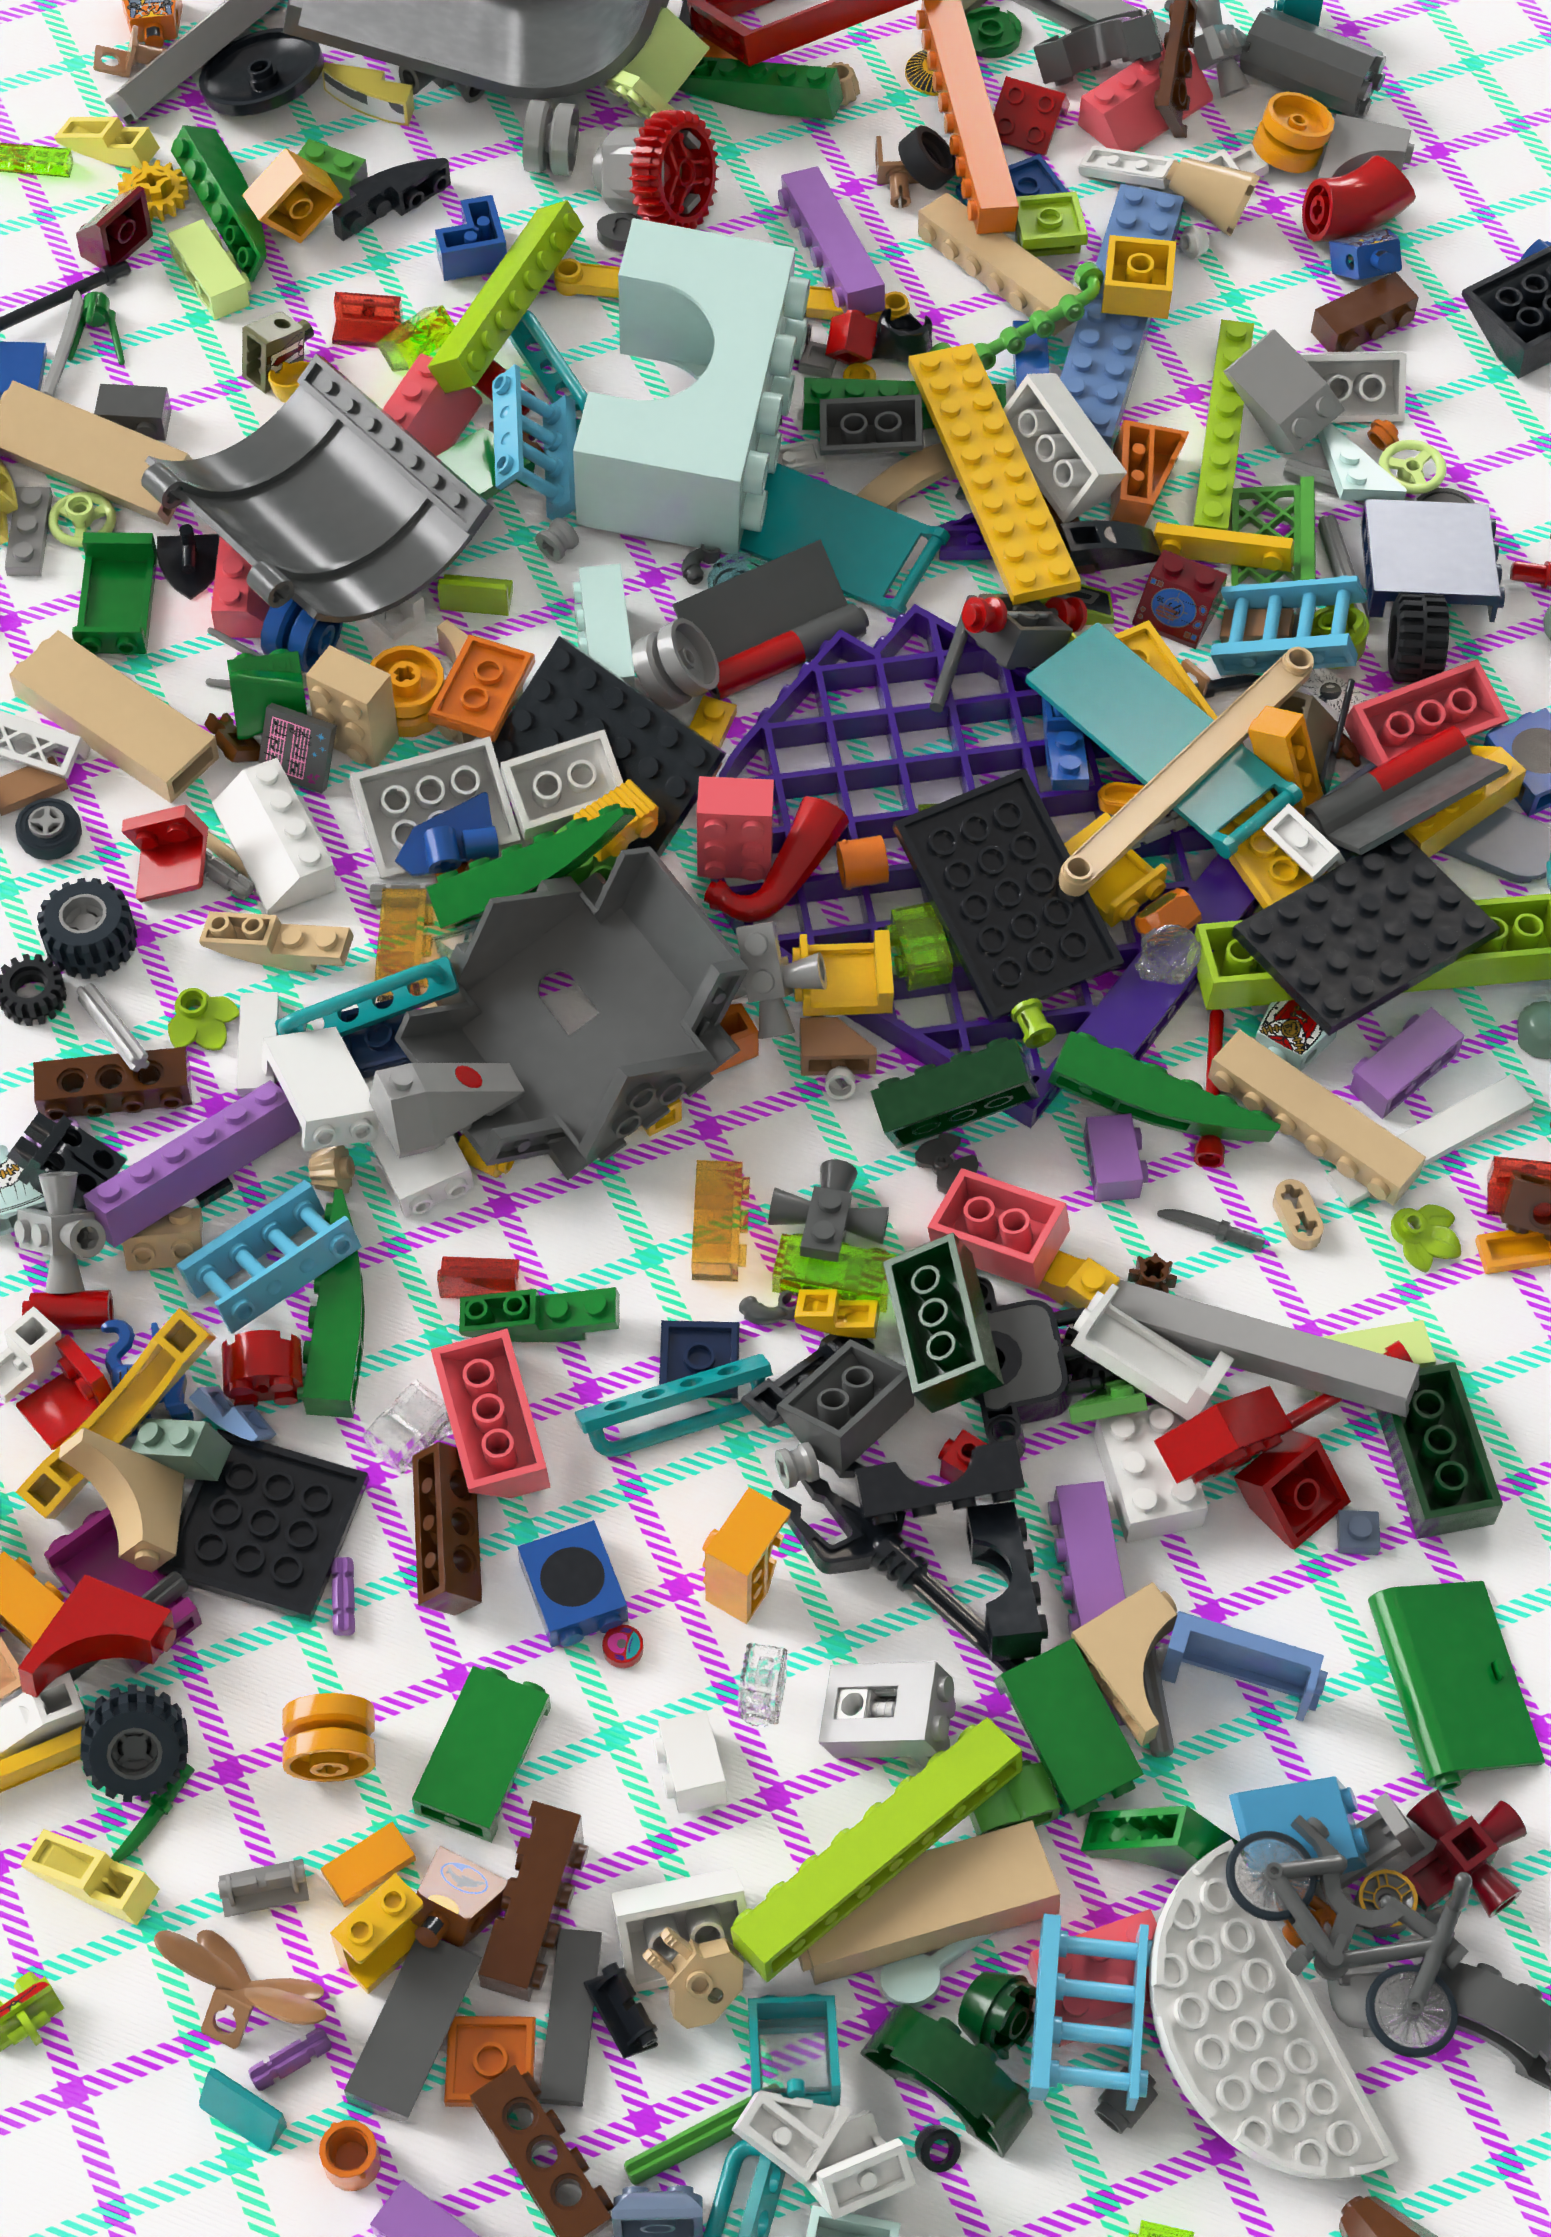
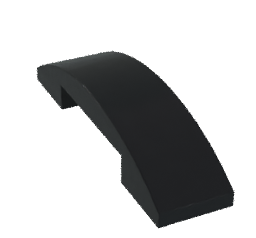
M829 1334L821 1340L817 1351L774 1382L768 1378L744 1395L740 1402L768 1428L783 1424L785 1421L777 1412V1404L847 1341L851 1339L873 1351L875 1345L867 1338Z

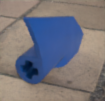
M483 792L413 827L395 862L414 877L453 871L459 868L462 863L473 862L484 857H489L490 860L499 858L497 832L495 826H492L488 793Z

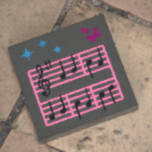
M271 703L266 707L258 764L278 758L290 783L322 794L327 790L337 725Z

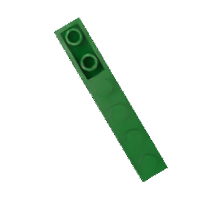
M703 57L678 89L707 100L741 109L775 115L834 120L844 99L837 68L760 62L747 66L740 60L730 58Z
M183 125L170 151L242 272H245L250 282H254L267 254L262 223L242 196L249 188L248 184L216 129Z
M804 377L802 430H820V399L920 394L915 381ZM992 384L1002 408H1004L1006 405V384ZM922 399L923 429L935 428Z
M620 804L604 807L598 811L599 817L589 821L587 817L575 819L566 824L567 830L555 834L554 830L538 834L533 837L535 843L526 847H522V844L512 845L501 850L502 856L490 860L489 857H484L469 863L470 869L458 874L457 870H453L437 876L438 883L426 888L440 928L456 929L480 919L490 898L536 892L542 880L565 877L607 845L637 816L635 809L620 807Z
M1070 1031L1047 1081L1115 1113H1131L1133 1119L1192 1135H1213L1220 1139L1270 1142L1281 1124L1272 1121V1117L1262 1111H1249L1238 1106L1237 1102L1231 1097L1213 1095L1202 1090V1086L1193 1080L1175 1078L1169 1075L1163 1067L1152 1063L1146 1065L1133 1059L1129 1052L1120 1048H1108L1099 1044L1098 1040L1092 1035L1083 1032L1075 1033Z
M334 1189L333 1202L326 1203L324 1220L332 1225L346 1216L353 1227L343 1190ZM355 1251L314 1279V1294H318L316 1306H310L308 1315V1328L313 1329L311 1341L305 1340L303 1347V1364H307L306 1376H303V1387H297L298 1400H303L306 1415L354 1418L364 1350L365 1328L363 1279L358 1251Z

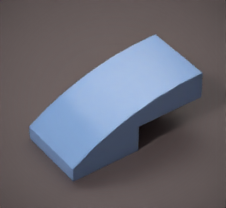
M219 1386L199 1387L189 1397L192 1403L206 1417L240 1438L260 1441L272 1439L276 1435V1432L253 1404L234 1406Z

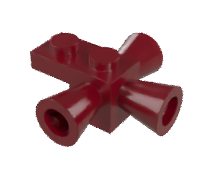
M1436 1790L1424 1797L1407 1813V1818L1437 1842L1431 1852L1401 1873L1415 1886L1418 1904L1424 1912H1427L1452 1894L1455 1877L1460 1872H1466L1471 1876L1472 1887L1489 1918L1508 1907L1522 1893V1890L1491 1866L1499 1847L1525 1837L1527 1834L1521 1817L1508 1803L1499 1801L1479 1824L1472 1815L1460 1824H1457L1440 1791Z

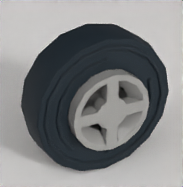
M45 798L28 804L19 813L15 823L18 843L25 853L36 859L53 860L71 853L79 844L82 835L81 821L78 813L72 805L61 799Z

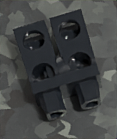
M38 1112L24 1133L39 1143L40 1147L21 1136L6 1157L23 1169L17 1179L26 1185L30 1182L32 1187L41 1194H43L38 1177L39 1174L62 1171L78 1172L73 1208L87 1210L83 1195L117 1175L127 1159L81 1128L71 1125L73 1121L65 1115L56 1124Z

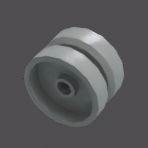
M530 100L523 132L522 158L524 171L543 173L549 162L550 169L554 175L571 176L575 166L579 141L578 105L559 103L553 113L549 101Z
M675 619L661 627L659 632L650 633L637 640L632 648V661L641 686L648 696L664 709H676L688 703L692 697L703 695L714 689L719 682V666L710 642L703 632L687 619Z

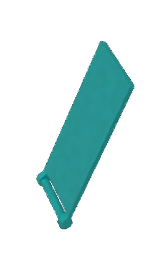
M777 463L775 473L767 474L764 490L768 491V500L761 532L744 529L739 550L769 562L821 539L843 594L884 611L890 617L897 619L901 613H906L907 602L941 545L947 544L950 534L944 528L926 525ZM920 537L926 538L928 540L927 544L894 598H885Z
M1095 623L1031 671L1025 679V682L1144 785L1151 781L1214 721L1100 623ZM1241 743L1173 810L1208 839L1220 856L1228 859L1238 851V846L1274 818L1288 803L1291 806L1297 804L1303 798V794L1295 783L1284 780ZM1272 788L1278 792V796L1232 833L1227 835L1219 832Z

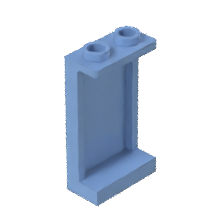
M1178 1611L1160 1675L1161 1680L1175 1684L1181 1662L1292 1695L1300 1699L1295 1719L1303 1722L1308 1709L1316 1711L1328 1672L1321 1670L1324 1659L1322 1654Z

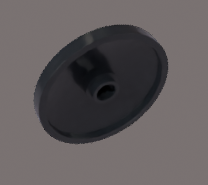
M283 28L266 29L241 37L225 46L205 64L199 77V88L202 96L212 110L230 116L255 115L279 108L301 96L319 78L324 66V57L319 43L282 33Z

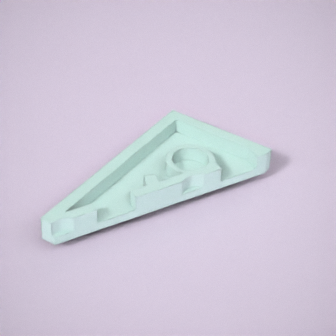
M1332 423L1317 434L1340 500L1405 499L1406 488Z

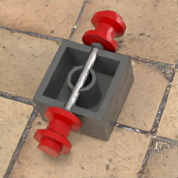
M979 594L978 597H971L965 602L961 613L962 621L966 628L965 631L976 640L977 646L987 650L997 659L996 662L1000 666L1010 670H1014L1016 667L1037 668L1068 644L1072 632H1079L1084 628L1088 615L1085 603L1078 597H1069L1067 599L1052 597L1045 605L1039 600L1013 605L1008 594Z

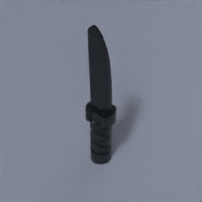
M1240 675L1215 680L1210 678L1205 698L1214 697L1217 692L1250 687L1261 676Z

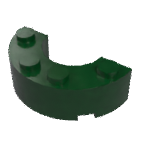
M903 2004L902 2007L893 2008L861 2050L860 2055L896 2080L898 2077L908 2079L935 2095L959 2117L965 2125L968 2134L1003 2158L1033 2115L1029 2104L1030 2099H1028L1029 2092L1021 2085L1013 2082L995 2064L998 2057L992 2050L981 2043H976L974 2046L960 2036L962 2031L949 2019L940 2017L936 2021L907 2004Z

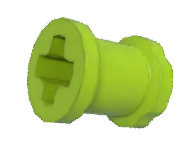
M1038 998L1022 1001L1011 1010L1013 1022L1018 1023L1024 1033L1023 1041L1025 1046L1031 1049L1046 1045L1056 1035V1029L1047 1022L1042 1013L1043 1004Z

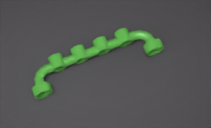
M1085 262L1076 269L1074 281L1083 292L1076 296L1072 294L1063 296L1058 306L1047 312L1043 310L1034 312L1030 316L1029 322L1018 328L1006 327L1002 330L998 339L988 344L977 343L974 345L985 370H989L995 365V355L1006 349L1011 354H1018L1023 351L1026 345L1025 339L1035 333L1040 338L1051 336L1055 330L1054 323L1064 317L1070 322L1080 320L1085 312L1084 306L1092 302L1100 292L1104 275L1098 266L1093 262ZM941 342L934 345L929 352L951 348L948 343Z

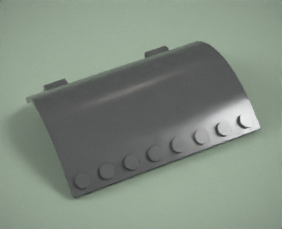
M318 354L314 355L297 380L300 385L287 402L265 424L240 442L215 454L186 461H170L151 456L147 457L145 462L150 467L146 469L142 476V486L167 509L175 508L184 502L253 567L247 575V585L270 607H281L292 598L313 619L324 622L345 623L367 619L382 614L409 600L438 578L454 562L494 509L490 503L331 363Z

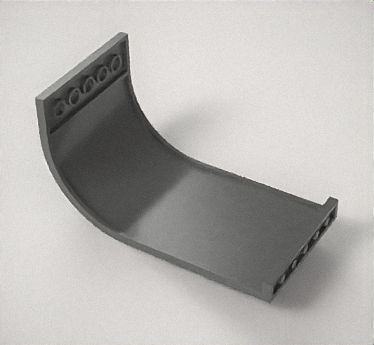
M288 0L282 33L503 96L521 99H553L578 94L594 88L625 68L645 45L652 33L661 7L667 8L669 0Z

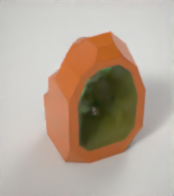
M1176 888L1163 894L1145 907L1136 916L1135 927L1138 933L1148 935L1152 939L1163 935L1172 937L1179 932L1188 931L1202 920V915L1191 895L1184 889Z

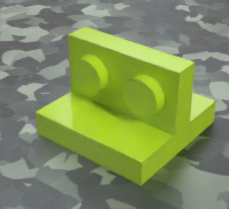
M1077 191L1017 196L1019 210L1015 242L1035 257L1081 253V245H1087L1088 232Z

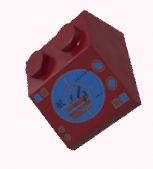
M1163 549L1148 577L1132 625L1136 626L1149 620L1160 636L1196 649L1223 601L1221 589L1226 586L1228 574Z

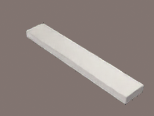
M1510 1074L1396 1137L1426 1157L1423 1165L1425 1167L1528 1111L1533 1107L1535 1101L1516 1077ZM1337 1168L1327 1175L1326 1180L1348 1208L1372 1195L1367 1187L1354 1178L1345 1177Z

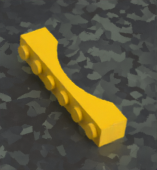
M178 1308L154 1335L119 1384L64 1442L82 1428H86L122 1445L217 1336L190 1312ZM60 1446L42 1461L16 1491L20 1497L45 1519H56L89 1482L75 1468L59 1459Z

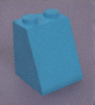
M1336 1776L1229 1795L1240 1840L1255 1832L1276 1831L1294 1838L1307 1850L1311 1858H1318L1314 1848L1291 1827L1292 1822L1299 1815L1306 1821L1310 1817H1315L1329 1831V1837L1326 1840L1347 1859L1348 1865L1343 1874L1368 1867L1364 1853L1370 1852L1369 1843L1363 1828L1356 1827L1353 1813L1358 1812L1355 1795L1352 1788H1345ZM1257 1841L1243 1849L1249 1873L1252 1879L1260 1886V1876L1269 1863L1302 1860L1294 1850L1277 1841ZM1308 1882L1295 1883L1292 1886L1300 1888L1308 1885Z

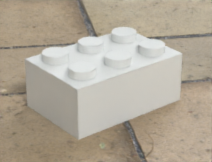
M1161 1403L1148 1405V1410L1097 1419L1093 1437L1126 1543L1201 1528L1204 1526L1209 1508L1201 1482L1194 1484L1193 1480L1189 1479L1177 1484L1154 1443V1440L1182 1424L1180 1416Z

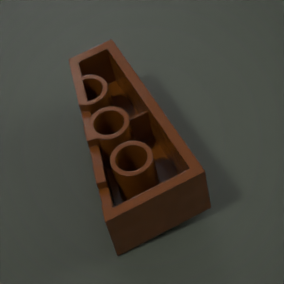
M532 1800L528 1813L532 1822L530 1838L521 1836L516 1851L518 1855L515 1870L519 1871L517 1878L510 1877L507 1880L501 1903V1910L505 1911L504 1918L496 1917L478 1973L480 1987L530 2002L533 1990L540 1991L544 1984L548 1965L543 1964L548 1949L554 1950L556 1948L558 1936L562 1925L557 1924L561 1909L568 1910L571 1905L575 1885L570 1883L575 1869H583L589 1846L584 1844L581 1814Z

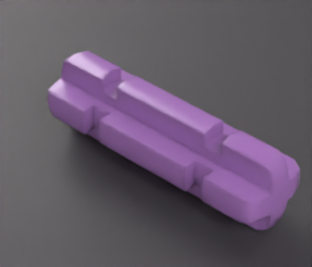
M336 1557L331 1567L333 1578V1633L336 1636H350L355 1632L353 1559L350 1557Z
M316 2028L305 2035L306 2039L301 2042L298 2039L269 2056L270 2061L264 2063L262 2060L250 2067L248 2073L255 2088L258 2091H263L275 2083L273 2079L278 2076L280 2079H283L310 2063L312 2056L316 2055L318 2058L330 2051L332 2046L325 2031L322 2028Z

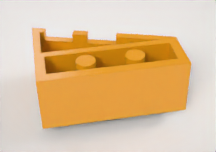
M748 1487L720 1530L713 1529L703 1544L702 1550L705 1552V1559L702 1567L705 1568V1576L703 1578L705 1601L745 1624L749 1622L769 1591L777 1560L771 1557L773 1545L779 1548L783 1542L784 1535L780 1534L779 1531L784 1523L789 1520L791 1510Z

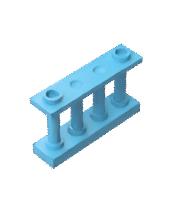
M514 364L492 381L495 486L497 489L502 490L517 479L546 496V514L549 519L554 520L558 517L563 519L576 509L573 449L577 437L575 400L564 395L553 404L545 403L521 388L520 367ZM522 405L542 416L543 426L522 415ZM522 431L543 442L545 453L524 442ZM523 457L545 469V480L524 468Z
M1343 575L1334 578L1249 585L1238 584L1236 586L1222 587L1221 594L1228 608L1234 609L1229 641L1226 643H1215L1211 647L1210 656L1220 676L1264 673L1292 647H1303L1312 653L1314 658L1313 669L1356 666L1358 653L1349 633L1345 634L1349 605L1366 602V594L1358 576ZM1335 605L1331 634L1311 636L1315 606ZM1282 608H1301L1297 635L1294 638L1277 639ZM1248 609H1267L1263 638L1261 640L1243 641Z
M303 1180L177 1263L176 1266L188 1289L197 1299L210 1290L219 1298L214 1304L228 1331L233 1334L353 1254L362 1246L346 1216L332 1225L321 1217L325 1211L316 1192L308 1181ZM306 1226H309L317 1235L298 1247L290 1237ZM275 1247L285 1255L267 1268L257 1260ZM244 1268L252 1278L233 1290L225 1280Z
M1044 1914L1040 1931L1028 2099L1046 2101L1049 2087L1057 2088L1058 2083L1127 2091L1126 2110L1135 2111L1139 2097L1146 2098L1148 2088V2070H1141L1146 1967H1149L1153 1940H1148L1149 1925L1140 1924L1136 1943L1068 1936V1931L1061 1930L1062 1915ZM1068 1953L1135 1961L1133 1986L1065 1978L1064 1973H1057L1058 1958H1066ZM1064 1996L1131 2003V2028L1064 2022L1062 2017L1054 2016L1055 2000L1063 2001ZM1061 2040L1129 2047L1128 2073L1059 2065V2060H1051L1052 2043L1060 2044Z

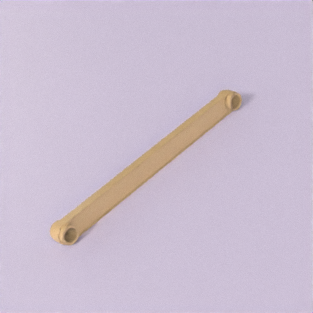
M1292 647L1287 653L1274 663L1080 848L1067 858L1061 866L1059 873L1061 890L1069 896L1076 897L1083 895L1249 737L1248 728L1251 722L1258 717L1265 706L1279 708L1305 684L1314 667L1312 653L1303 647Z

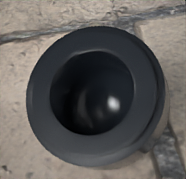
M927 2126L921 2130L915 2140L917 2159L932 2172L940 2173L949 2170L960 2157V2140L953 2131L945 2126ZM945 2138L948 2144L946 2158L942 2161L931 2160V2146L938 2139Z

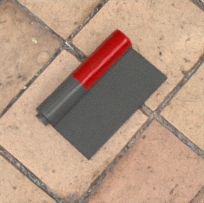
M821 539L672 604L677 618H684L693 622L703 632L713 648L719 666V682L709 692L713 698L718 700L727 698L815 658L822 643L825 640H831L840 629L858 639L866 635V627L869 626V619L862 607L858 608L853 603L847 604Z
M1450 726L1308 805L1304 809V818L1329 842L1362 855L1410 827L1430 819L1442 809L1509 772L1507 765L1472 754L1462 732L1457 727Z

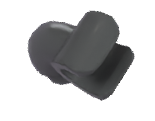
M701 544V548L692 551L685 557L682 562L681 571L689 584L695 585L703 580L704 572L700 566L701 561L707 564L718 562L721 549L707 550Z
M786 1290L779 1295L778 1306L767 1307L759 1303L756 1297L747 1296L739 1303V1312L750 1323L769 1325L783 1319L794 1320L796 1305L793 1307L785 1306L792 1298V1292Z

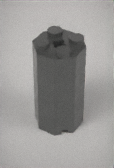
M1270 7L1265 8V11H1260L1246 38V42L1250 43L1249 52L1242 50L1240 56V69L1244 74L1289 92L1301 93L1312 97L1324 106L1352 117L1361 116L1364 118L1367 115L1372 102L1370 97L1374 90L1378 92L1381 89L1386 76L1382 72L1386 62V56L1383 55L1382 51Z

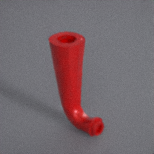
M805 796L800 803L782 848L761 888L751 895H739L733 892L725 881L719 880L717 883L711 881L706 890L704 902L709 903L710 909L721 911L741 922H760L774 916L806 882L848 827L849 820L847 815L839 807L826 800Z

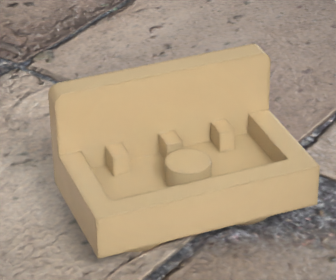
M180 1206L123 1242L126 1269L128 1271L177 1267V1263L202 1248L203 1217L201 1207L189 1208Z

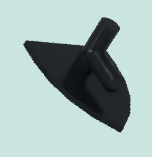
M184 524L179 528L180 535L157 536V556L159 567L165 579L177 592L192 600L203 592L215 579L220 536L218 534L194 535L193 527L190 524Z

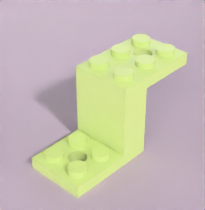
M661 7L652 33L643 48L625 68L607 80L604 86L616 97L620 98L621 96L628 101L627 107L641 119L643 117L649 119L653 113H659L663 110H675L668 102L710 47L668 8Z

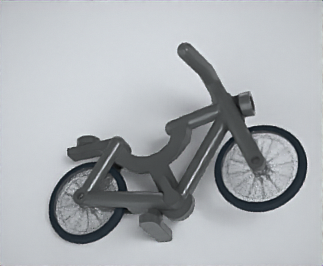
M1299 1815L1292 1822L1291 1827L1314 1848L1318 1858H1311L1307 1850L1294 1838L1276 1831L1255 1832L1241 1839L1230 1852L1226 1864V1881L1229 1891L1237 1904L1254 1917L1267 1921H1283L1288 1919L1305 1944H1301L1287 1960L1286 1967L1289 1971L1299 1976L1314 1957L1316 1972L1328 1981H1336L1341 1979L1350 1968L1423 1957L1419 1966L1409 1964L1394 1966L1376 1977L1367 1993L1365 2003L1366 2017L1375 2037L1381 2044L1396 2054L1411 2058H1422L1442 2050L1455 2033L1458 2022V2009L1452 1991L1437 1974L1443 1963L1452 1970L1469 1952L1454 1938V1929L1462 1910L1469 1901L1472 1887L1471 1876L1466 1872L1457 1874L1450 1898L1444 1905L1427 1911L1424 1917L1391 1895H1385L1380 1899L1381 1909L1371 1911L1357 1907L1342 1892L1339 1879L1347 1868V1859L1326 1840L1329 1837V1831L1317 1818L1310 1817L1306 1821ZM1317 1880H1320V1885L1328 1905L1337 1915L1329 1937L1307 1907L1315 1894ZM1399 1921L1423 1937V1939L1348 1951L1356 1926L1369 1930L1389 1928Z

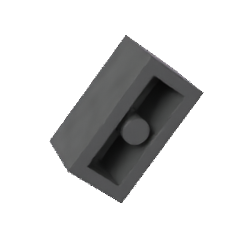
M100 383L94 414L155 440L166 441L172 411L168 388Z

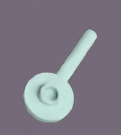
M997 1932L952 1943L931 1956L920 1954L884 1965L880 1975L883 1994L891 2003L900 2007L903 2004H907L912 2008H916L929 2003L939 1992L941 1986L940 1970Z

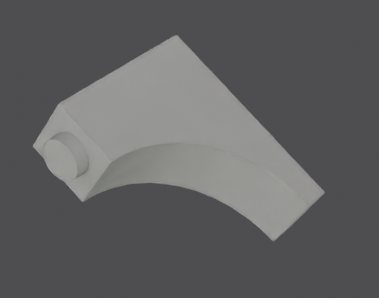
M1336 114L1334 128L1330 135L1317 179L1345 175L1376 155L1387 159L1402 172L1404 163L1410 164L1415 144L1409 143L1412 130Z

